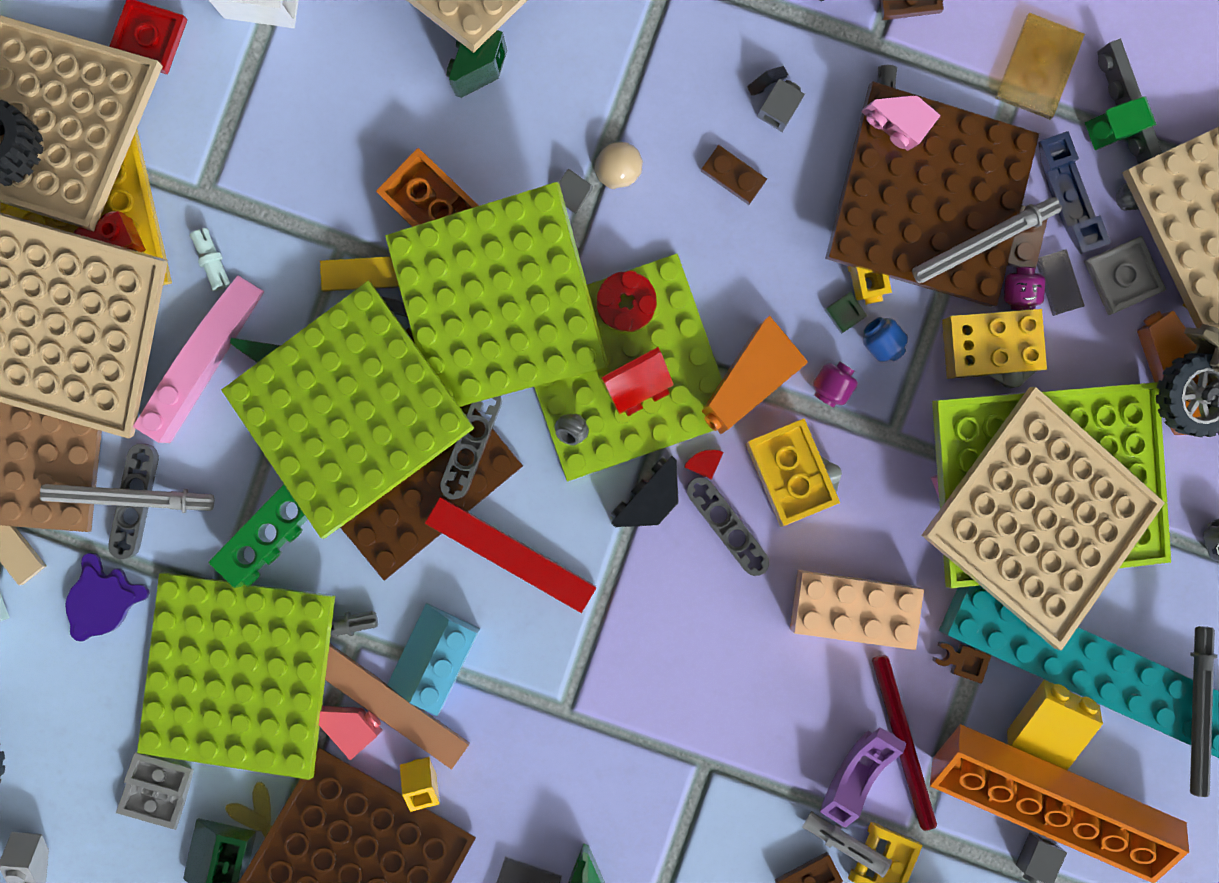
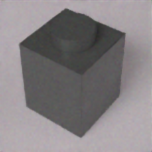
M779 79L757 117L783 132L805 94L801 92V88L796 83L790 80L784 82Z
M1030 832L1016 866L1024 873L1023 878L1031 883H1054L1067 852L1058 844Z

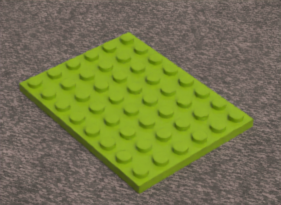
M1158 382L1043 391L1042 393L1165 502L1120 568L1171 563L1162 417L1158 413L1160 406L1156 403V395H1159ZM1025 393L932 401L940 509ZM943 554L945 587L959 588L979 585Z

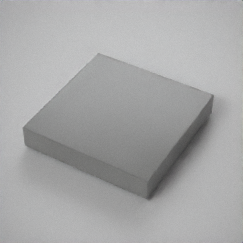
M1142 236L1084 261L1108 315L1166 290Z

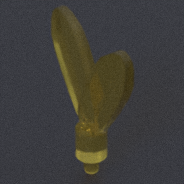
M257 782L252 792L254 810L239 803H230L226 805V812L235 821L254 830L262 831L261 833L266 837L272 827L270 825V796L265 784Z

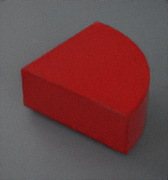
M719 450L698 452L686 462L684 468L712 480L724 452Z

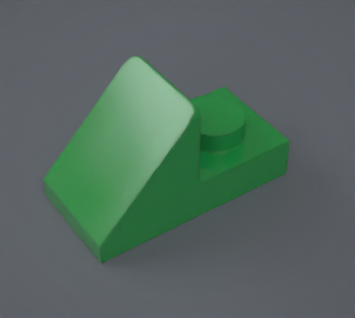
M1146 96L1109 108L1105 111L1106 113L1084 122L1094 150H1100L1157 125Z

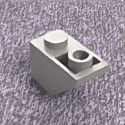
M11 832L0 859V871L6 883H46L49 849L42 834Z

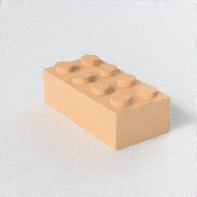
M798 570L790 630L795 634L916 650L924 589L912 585Z

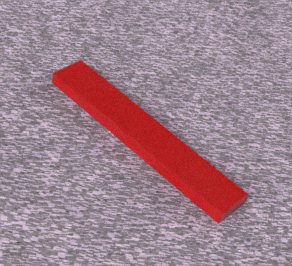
M440 496L425 522L428 526L581 614L597 589L596 585Z

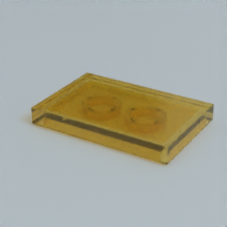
M1029 13L1021 28L995 99L1049 120L1052 119L1085 34Z

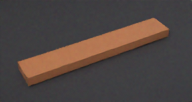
M329 644L325 680L452 770L470 742L423 709L410 704L384 681Z

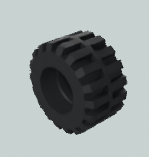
M1 99L0 136L4 134V138L0 143V183L4 186H10L13 180L19 183L24 180L23 176L25 174L30 176L34 172L31 168L34 164L38 165L41 160L38 158V154L43 153V146L39 144L43 141V138L38 132V127L16 107Z

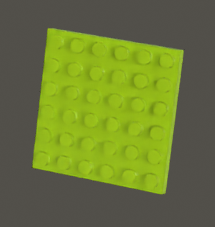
M558 182L385 235L415 345L459 407L609 367L561 187Z
M678 253L628 270L635 271L646 277L656 292L657 307L651 321L638 331L621 332L608 327L600 318L597 310V293L601 284L607 278L587 284L609 367L534 387L567 482L714 431L706 423L702 410L722 381ZM623 294L620 296L621 302L618 305L621 309L627 307L630 310L634 307L632 301L635 298L632 295L627 297ZM659 347L674 384L668 388L670 394L656 402L652 398L642 402L643 409L628 417L625 412L619 415L602 384L601 377ZM570 413L580 414L585 419L589 428L586 439L577 445H568L562 442L557 437L555 431L556 421L561 416Z
M370 281L365 282L221 389L322 539L327 538L474 429L472 423Z
M159 573L137 753L307 780L313 778L335 596L253 584L249 587L243 585L242 587L233 588L227 581Z

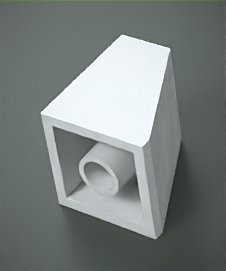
M209 0L224 19L295 29L299 0Z

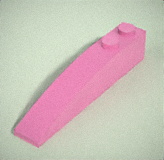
M237 275L199 324L164 375L133 425L135 429L158 443L172 442L229 350L231 338L237 337L263 295V290Z

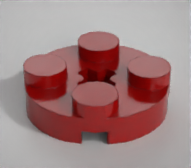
M635 271L612 274L601 284L597 293V310L600 318L608 327L621 332H635L645 327L651 321L657 307L656 292L653 285L646 277ZM625 294L627 297L632 295L635 298L632 301L634 306L632 309L629 310L627 307L621 309L619 307L621 295Z

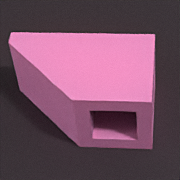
M918 96L875 99L861 111L867 116V121L873 127L882 129L890 136V140L894 145L907 151L917 146L941 116Z

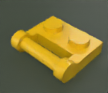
M870 822L867 829L869 835L865 844L876 851L880 838L888 841L882 855L891 859L892 863L883 878L876 872L873 878L866 875L868 868L857 862L855 869H851L848 879L854 883H908L923 845L882 825Z

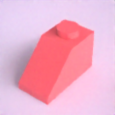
M322 706V711H320L319 726L349 760H352L383 731L380 728L381 722L378 717L370 711L366 712L364 708Z

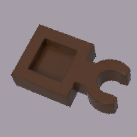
M938 642L939 647L946 649L947 655L943 659L933 657L932 660L940 666L953 664L950 671L952 674L982 684L992 655L962 644L959 645L956 652L951 645L945 642Z

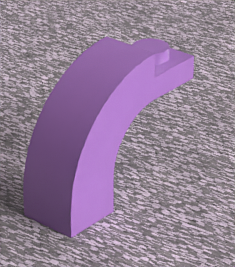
M881 727L873 733L868 730L852 747L835 774L825 795L820 813L845 828L858 819L874 781L886 766L903 754L906 743Z

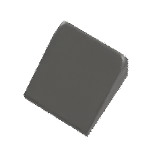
M567 169L559 182L566 208L576 214L592 192L593 186L570 169Z

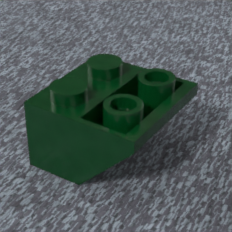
M499 30L492 34L474 53L456 39V48L459 49L456 58H451L449 61L446 76L449 77L455 96L462 98L499 79L508 50L504 34Z
M198 818L195 823L183 879L188 883H239L249 866L257 831Z

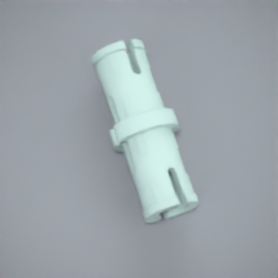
M203 228L202 233L200 229L192 232L189 236L199 255V266L204 267L212 291H218V287H220V290L228 287L231 283L221 263L223 257L220 252L216 251L208 228Z

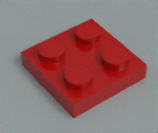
M126 0L109 47L157 60L163 66L160 73L168 75L188 20L182 14L137 0Z

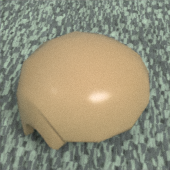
M626 142L611 143L602 149L595 159V173L599 182L610 189L627 187L634 183L641 175L643 160L639 150L633 145Z

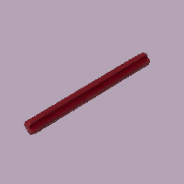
M879 655L872 658V663L892 732L897 738L906 743L904 752L900 755V760L918 822L923 831L932 830L937 827V822L888 656Z

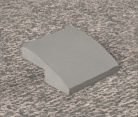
M134 752L124 779L126 786L116 813L176 830L185 805L194 769Z

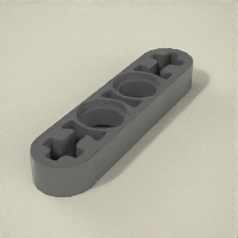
M501 396L492 398L496 401L495 406L489 405L485 414L492 415L490 421L482 416L473 415L475 409L480 412L482 411L483 402L479 401L471 404L467 418L470 422L475 420L482 421L486 428L485 433L479 438H474L470 433H467L456 442L440 485L442 493L447 498L459 499L468 492L502 405ZM465 448L470 449L474 453V461L469 466L461 465L457 458L458 453ZM453 465L459 470L469 471L468 478L465 475L460 477L459 484L463 486L462 491L457 490L454 494L450 493L451 487L447 485L448 480L454 481L458 473L451 471Z
M137 444L129 449L120 489H130L131 481L138 478L143 482L144 490L152 491L159 461V454L153 446ZM145 449V455L149 456V461L143 462L141 466V460L137 459V454L143 453ZM141 467V471H147V474L133 473V469H140ZM116 505L108 543V549L115 558L128 559L134 557L139 552L149 507ZM129 507L134 508L138 514L137 521L132 525L126 523L123 518L125 510ZM121 528L125 530L134 529L135 532L127 534V532H121ZM126 538V543L130 544L131 548L123 552V548L118 546V543Z
M698 477L691 480L687 486L689 499L743 570L752 576L764 574L769 567L767 554L718 490L706 478ZM696 483L701 486L704 484L708 486L705 493L710 499L714 495L718 498L717 501L710 503L705 510L701 508V505L706 503L701 496L695 498L692 494L695 492L694 485ZM715 506H722L727 511V517L721 523H715L710 518V512ZM733 530H741L745 535V541L739 547L732 546L728 541L729 534ZM751 542L754 548L749 549L755 557L761 555L763 558L760 561L762 567L758 570L755 567L748 568L747 565L750 563V559L745 553L741 558L737 554L746 550Z

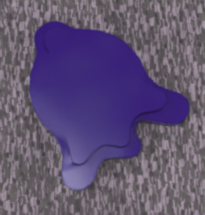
M88 553L82 557L81 576L68 593L65 603L66 614L70 623V635L79 642L117 629L125 620L129 609L134 604L146 600L150 594L147 586L143 584H130L122 569H114L109 575H106L103 571L101 559L96 553Z

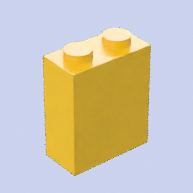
M1043 680L1007 729L1008 745L1068 770L1103 725L1100 705L1089 697H1081L1070 692L1060 684H1053Z

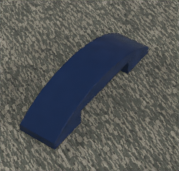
M1069 131L1039 141L1042 166L1052 198L1056 197L1062 206L1058 214L1079 253L1083 254L1110 244L1111 241L1101 215L1095 216L1075 162L1079 157Z

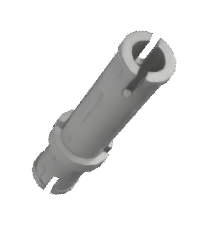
M813 811L810 812L802 826L803 829L826 842L825 845L829 848L834 846L855 861L876 872L882 878L892 863L891 859L884 857L866 844L842 831L840 825H832L814 814Z

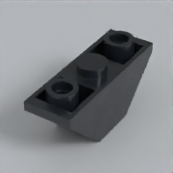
M662 456L651 468L655 474L647 482L642 478L631 490V493L635 496L627 504L622 501L612 511L611 515L614 519L611 521V524L614 527L659 525L679 503L677 460L673 456H670L668 459Z

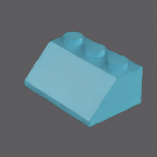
M426 603L387 685L410 704L438 716L480 628Z

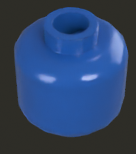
M878 317L871 321L863 330V345L879 362H886L888 360L894 362L905 354L908 335L892 318L883 319Z

